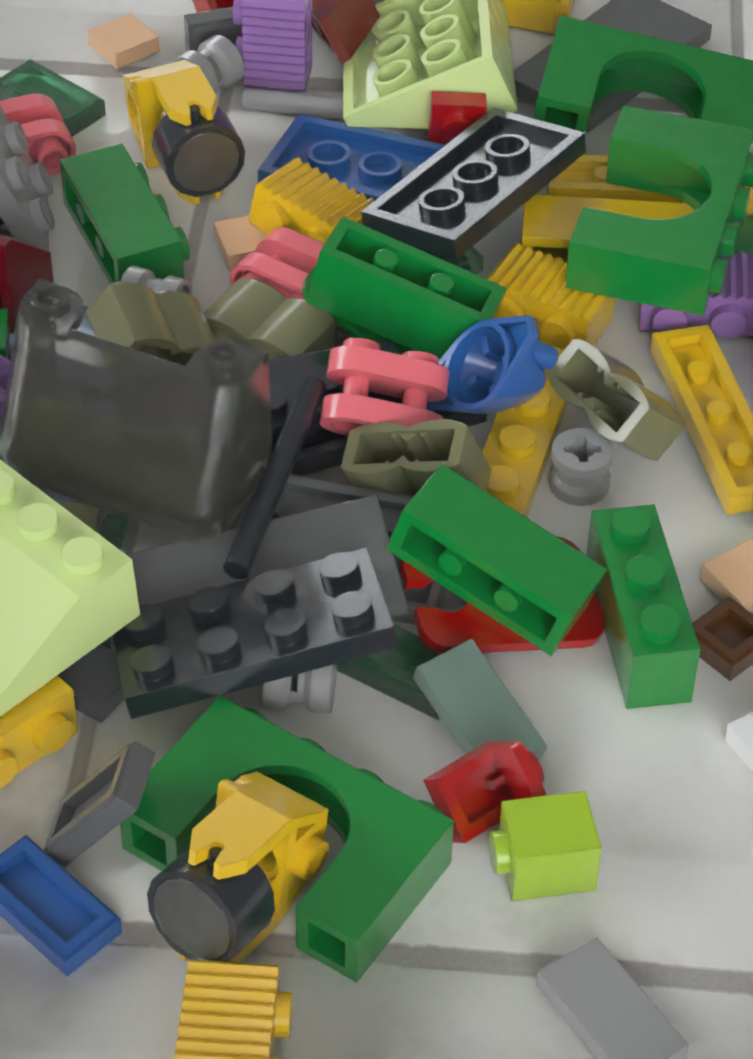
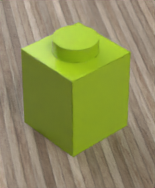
M586 791L502 801L499 831L489 832V853L494 874H506L512 901L596 890L602 846Z

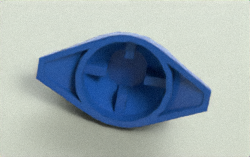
M530 315L480 321L464 331L439 360V364L450 371L447 397L442 401L427 402L426 410L488 414L503 412L522 405L533 399L543 389L546 382L544 370H549L555 366L558 359V351L555 347L538 340L539 334L536 319Z

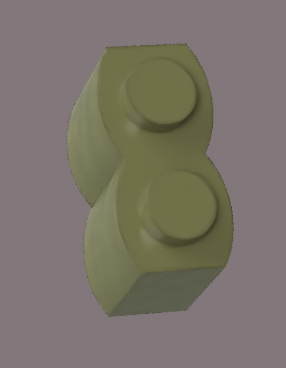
M249 278L238 279L204 312L224 355L223 360L219 363L222 366H232L337 347L336 319L330 313L306 303V300L298 298L287 299L276 289L258 280Z
M119 281L105 287L99 297L86 310V314L110 368L121 376L129 378L156 376L159 378L214 369L224 358L198 300L187 293L171 290L155 293L146 285Z
M573 339L559 356L555 366L547 371L549 382L554 391L566 402L585 411L589 422L597 432L646 459L658 461L685 428L683 420L675 407L664 398L645 388L642 380L632 368L586 341Z
M446 419L425 421L410 428L391 422L365 424L354 428L349 432L341 469L351 485L415 496L441 464L471 481L485 492H487L491 468L469 427L464 423Z

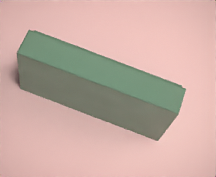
M473 639L416 667L413 675L414 681L465 755L487 741H520L537 759L543 756L548 746Z

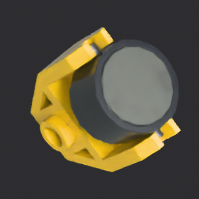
M182 60L123 75L128 119L146 168L161 166L179 198L194 205L200 204L201 196L210 194L215 199L221 198L224 189L237 178L244 166L245 149L228 116L217 106V96L201 68L189 61Z
M259 772L241 775L234 782L229 779L219 782L216 808L192 829L190 847L151 880L147 892L149 913L154 924L168 944L179 953V958L184 961L193 959L241 963L281 923L308 881L315 878L322 869L329 852V844L324 841L329 809Z

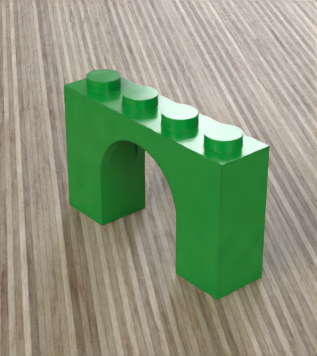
M560 15L538 93L533 119L586 133L591 111L601 99L618 92L640 91L655 94L673 102L689 118L753 129V60Z
M623 105L610 137L606 183L668 195L687 203L695 211L672 219H646L583 207L569 242L565 288L704 316L711 293L721 295L724 288L729 260L723 259V256L733 258L740 231V223H735L734 221L744 223L746 219L751 188H753V129Z
M219 696L151 769L138 810L120 824L122 848L162 871L190 847L192 829L216 808L218 783L224 779L234 782L241 775L259 772L329 809L327 824L338 833L344 842V846L338 856L296 905V948L357 983L451 864L454 820L445 816L435 805L424 800H415L385 784L375 773L367 769H357L327 753L317 742L309 738H299L269 722L259 711L248 707L243 708Z

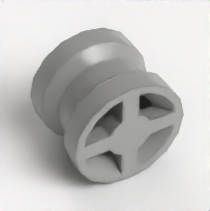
M572 428L560 433L553 440L551 451L553 462L549 475L551 492L559 500L571 505H592L603 500L609 492L611 479L609 469L612 466L614 453L611 441L590 428Z

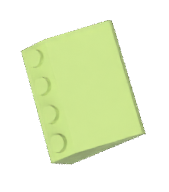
M385 0L375 4L380 17L352 58L344 63L343 119L348 127L428 129L432 91L485 93L487 102L486 113L492 108L511 113L518 110L508 13L503 0Z
M0 460L1 717L140 615L132 559L2 460Z

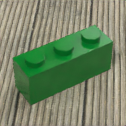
M123 143L60 159L64 204L110 284L121 281L123 274L132 265L152 270L156 279H165L169 275L184 279L183 261L190 259V249L186 235L181 227H173L164 198L161 194H153L143 164L141 162L134 163Z
M342 216L319 253L306 303L412 350L433 354L440 360L464 331L480 321L497 317L507 288Z
M443 464L437 468L403 509L386 548L387 551L550 656L554 654L585 611L608 570Z
M655 504L591 510L586 556L608 569L596 590V594L604 614L606 624L604 631L626 709L692 702L700 647Z

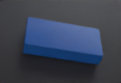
M27 835L0 854V916L66 976H69L122 933L121 918Z

